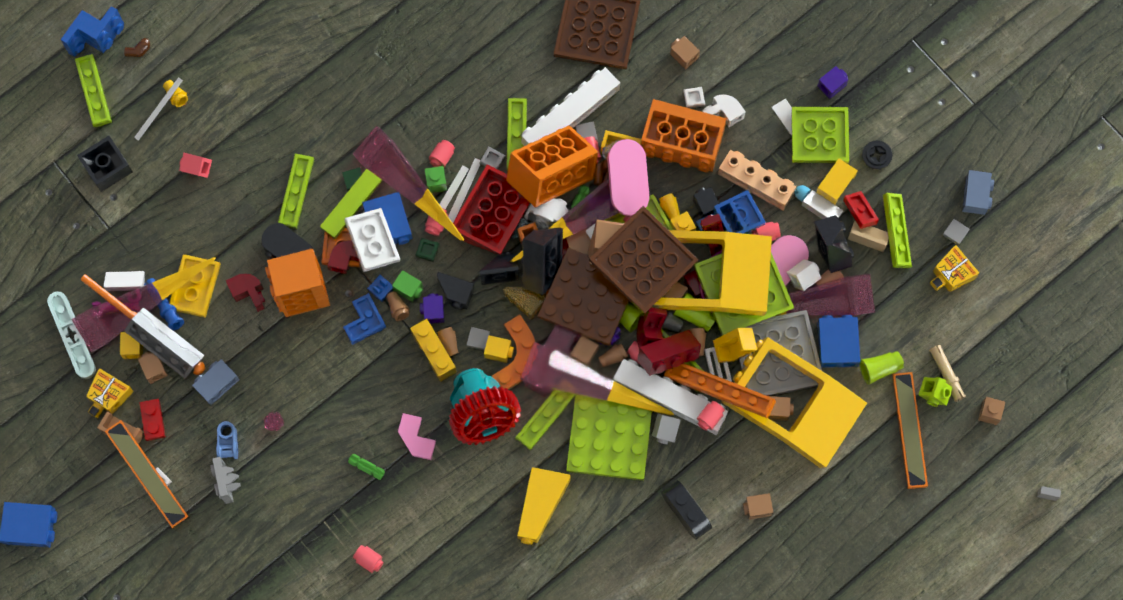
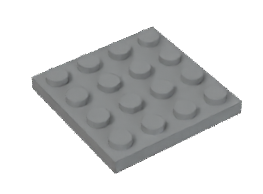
M807 310L771 317L746 327L753 329L756 343L759 339L762 340L769 337L822 371ZM752 352V353H750V354H748V355H746V356H744V357H742V358L739 359L740 366H741V370H742V369L744 368V366H745V365H743V362L745 361V359H746L749 355L752 356V354H753L754 352ZM768 352L745 387L766 396H774L817 387L818 383Z

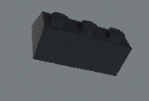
M560 227L534 230L524 237L522 241L523 273L521 276L523 289L541 295L550 289L562 263L563 228Z

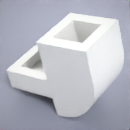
M729 95L713 97L714 106L709 105L702 111L726 118L728 128L743 120L746 113L741 104Z

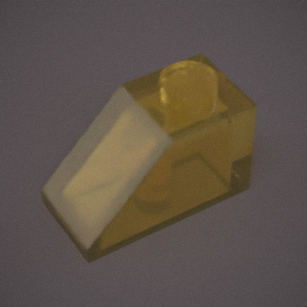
M505 287L503 289V295L530 320L540 312L546 298L545 293L541 295L525 290L523 287Z

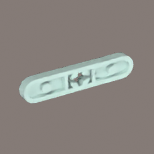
M53 292L48 297V306L71 362L79 377L90 379L96 372V366L70 303L62 292ZM68 327H70L73 333H77L74 335L75 344L70 337L67 338L69 336Z

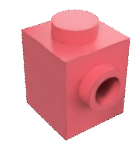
M183 153L179 171L208 178L212 160Z

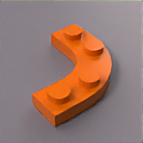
M521 315L504 324V327L515 342L517 354L507 367L492 375L503 389H510L525 379L532 370L536 358L534 336Z

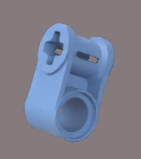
M227 421L220 423L217 427L216 454L221 459L227 457L238 459L237 429L232 423ZM226 427H231V434L224 436L223 430Z

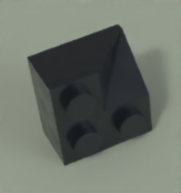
M110 136L77 155L100 192L133 173Z
M836 215L814 221L818 251L830 273L852 267L854 253L852 248L847 246V240L843 234L846 232L843 221H839Z

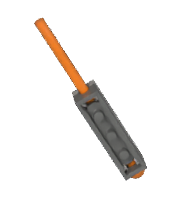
M86 274L83 275L81 281L131 319L124 331L185 379L193 370L195 375H200L205 371L204 363L200 362L204 355L145 308L139 313L131 311Z

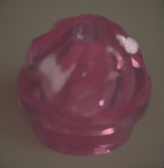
M271 412L265 417L264 426L270 431H278L280 427L284 426V421L279 412Z

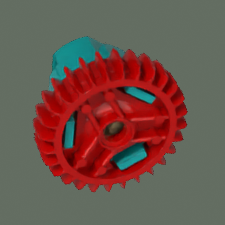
M478 368L465 370L454 379V390L450 396L454 409L451 410L452 414L449 415V423L458 441L468 443V445L472 443L477 445L481 442L484 445L486 441L491 443V440L495 438L498 440L499 436H504L505 432H510V428L515 427V423L519 421L518 418L521 416V409L517 397L512 391L508 390V388L503 389L497 380L486 375L483 370Z

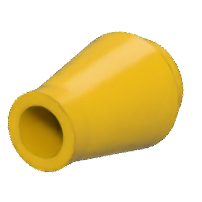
M168 80L163 84L166 93L174 84L172 80ZM180 87L170 97L171 104L176 107H181L188 101L187 93Z
M673 193L659 198V205L670 220L680 215L677 199L673 196Z

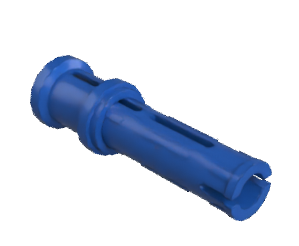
M154 278L147 280L144 286L160 309L161 318L166 320L168 327L173 331L182 327L184 320L178 316L176 307L170 304L167 298L162 300L158 290L152 284L156 280Z

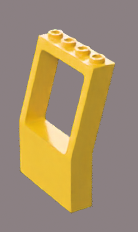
M669 230L681 243L722 245L719 299L661 297L652 306L653 308L717 311L758 316L766 314L772 236L733 232Z
M769 337L762 340L759 339L756 343L757 350L754 351L752 356L749 355L743 362L744 368L733 377L735 384L745 387L766 354L770 352L818 383L816 391L790 431H787L770 419L725 401H721V403L777 437L819 468L827 467L867 402L828 374Z

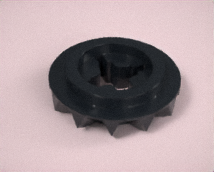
M879 140L869 142L862 151V159L872 170H881L887 167L893 156L890 146ZM875 149L876 152H878V154H882V156H880L879 162L876 159V157H871L874 155Z

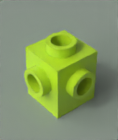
M924 377L918 395L927 400V404L931 406H947L952 387L946 383L945 379Z

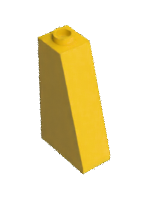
M532 467L517 535L521 543L532 545L533 542L538 543L570 483L571 477L569 474Z

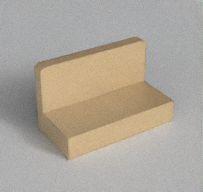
M854 221L848 240L884 252L889 239L888 232L872 226L860 229L856 221Z

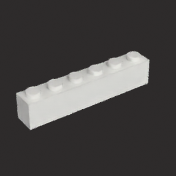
M606 67L601 71H596L592 75V79L580 84L575 93H569L564 98V102L552 107L547 116H541L536 121V125L525 129L522 133L521 143L526 146L568 125L574 128L617 93L620 89V82Z
M623 359L613 378V381L699 426L697 424L699 422L697 417L706 405L711 403L704 395H695L690 392L691 390L683 385L679 387L673 384V380L663 376L661 378L656 374L649 376L643 368L639 367L636 361L631 359L628 361ZM725 410L723 412V417L713 430L708 429L707 431L717 435L728 411Z

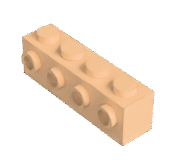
M730 150L719 167L718 175L784 211L795 192L796 186L789 179L778 177L777 173L770 169L762 168L758 162L744 158L745 156L742 153Z

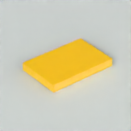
M183 254L178 272L207 259ZM213 261L172 293L169 303L176 307L177 312L206 318L220 269V262Z

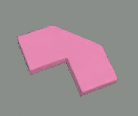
M403 413L398 430L399 435L412 456L431 460L436 441L418 437L422 418Z

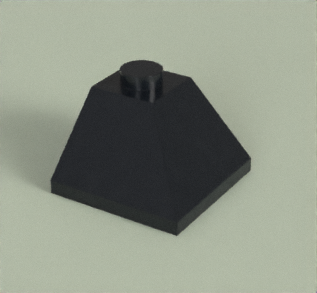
M504 252L480 270L482 285L520 281L518 261L511 262L517 254Z

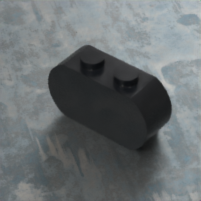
M275 223L268 226L262 234V245L266 252L265 255L269 259L313 249L308 242L283 223Z
M677 480L661 492L666 503L695 540L712 529L710 521L680 481Z

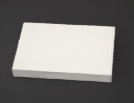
M381 208L345 218V223L363 272L400 262L399 254Z

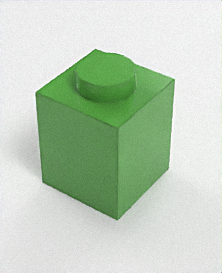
M444 167L426 168L425 175L429 191L431 193L447 191Z
M403 270L392 285L394 292H397L411 302L415 298L419 299L424 290L420 280Z

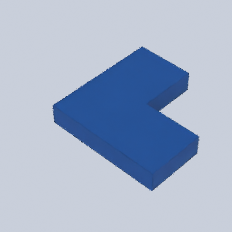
M369 293L352 301L360 318L343 328L353 345L385 329L386 325Z

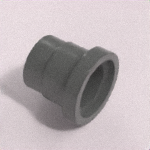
M669 311L661 328L678 333L684 321Z

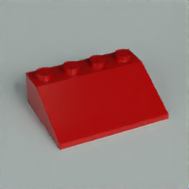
M487 164L453 224L464 238V242L501 255L530 202L506 181V173Z

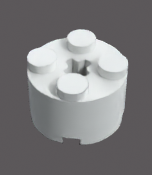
M555 198L536 208L530 203L524 216L525 221L528 222L530 220L532 223H536L538 230L548 229L561 217L565 220L568 214L567 203L562 199Z

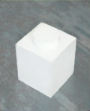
M805 259L787 271L794 288L803 291L821 279L817 264Z

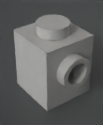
M658 413L652 436L657 438V442L668 444V441L675 443L680 419Z

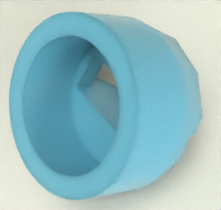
M800 185L794 192L795 197L803 202L811 189Z

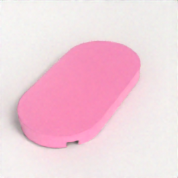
M629 139L620 140L612 146L607 156L610 198L613 207L619 213L625 216H633L642 206L646 208L649 202L646 154L642 146L636 141Z
M792 235L780 237L771 245V253L786 287L791 281L787 271L802 260H808L809 251L807 245L803 240Z

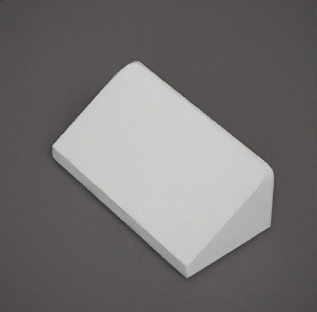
M813 190L802 202L803 207L821 219L833 215L839 218L843 213L842 209Z
M106 272L104 289L106 291L144 290L145 272Z

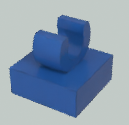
M381 275L367 288L381 302L393 291L392 284Z

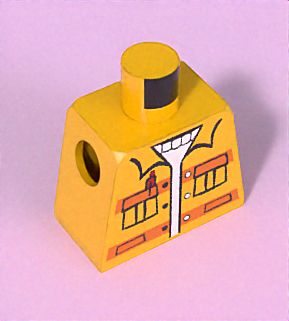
M955 245L934 268L933 272L937 277L930 281V284L936 291L945 286L951 292L975 280L979 272Z
M99 368L86 396L94 403L88 413L96 418L100 416L103 410L113 414L133 393L132 388Z

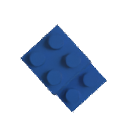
M112 6L101 21L82 10L61 38V41L67 52L73 57L83 50L85 43L104 53L106 49L112 46L116 35L122 32L124 22L118 10Z
M748 190L715 205L713 213L710 214L720 215L724 232L748 234L766 224ZM702 219L696 221L699 231H702L700 225Z

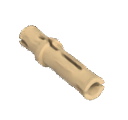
M941 345L931 348L929 351L943 378L952 387L951 395L954 402H958V399L959 401L964 399L966 395L959 384L960 380L955 376Z

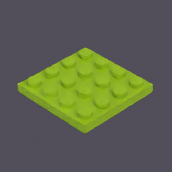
M772 253L770 258L766 314L758 316L712 311L722 336L736 328H746L794 309ZM722 254L693 265L707 299H719Z
M575 395L566 472L644 481L652 411L607 401V398Z

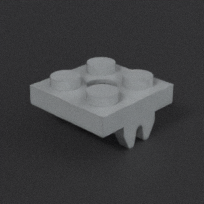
M221 457L213 458V465H210L213 477L215 476L217 484H214L216 495H219V498L226 504L234 502L232 491H236L241 487V484L233 482L239 478V475L233 474L234 469L227 467Z

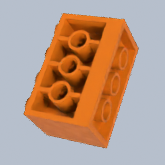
M653 99L642 135L641 146L648 158L657 157L667 163L676 162L686 168L691 166L698 168L701 172H713L725 130L726 118Z
M568 125L511 152L506 181L536 208L593 180L598 151Z
M313 249L267 260L268 267H265L270 284H272L270 285L271 295L279 311L283 312L285 317L330 306L322 270Z

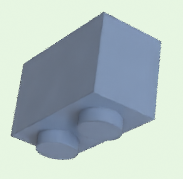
M968 171L965 181L962 212L985 215L987 210L991 209L992 198L989 196L990 191H993L994 180H991L992 173Z
M221 359L219 362L215 361L212 363L209 371L204 375H199L194 380L192 386L211 406L236 384L239 378Z

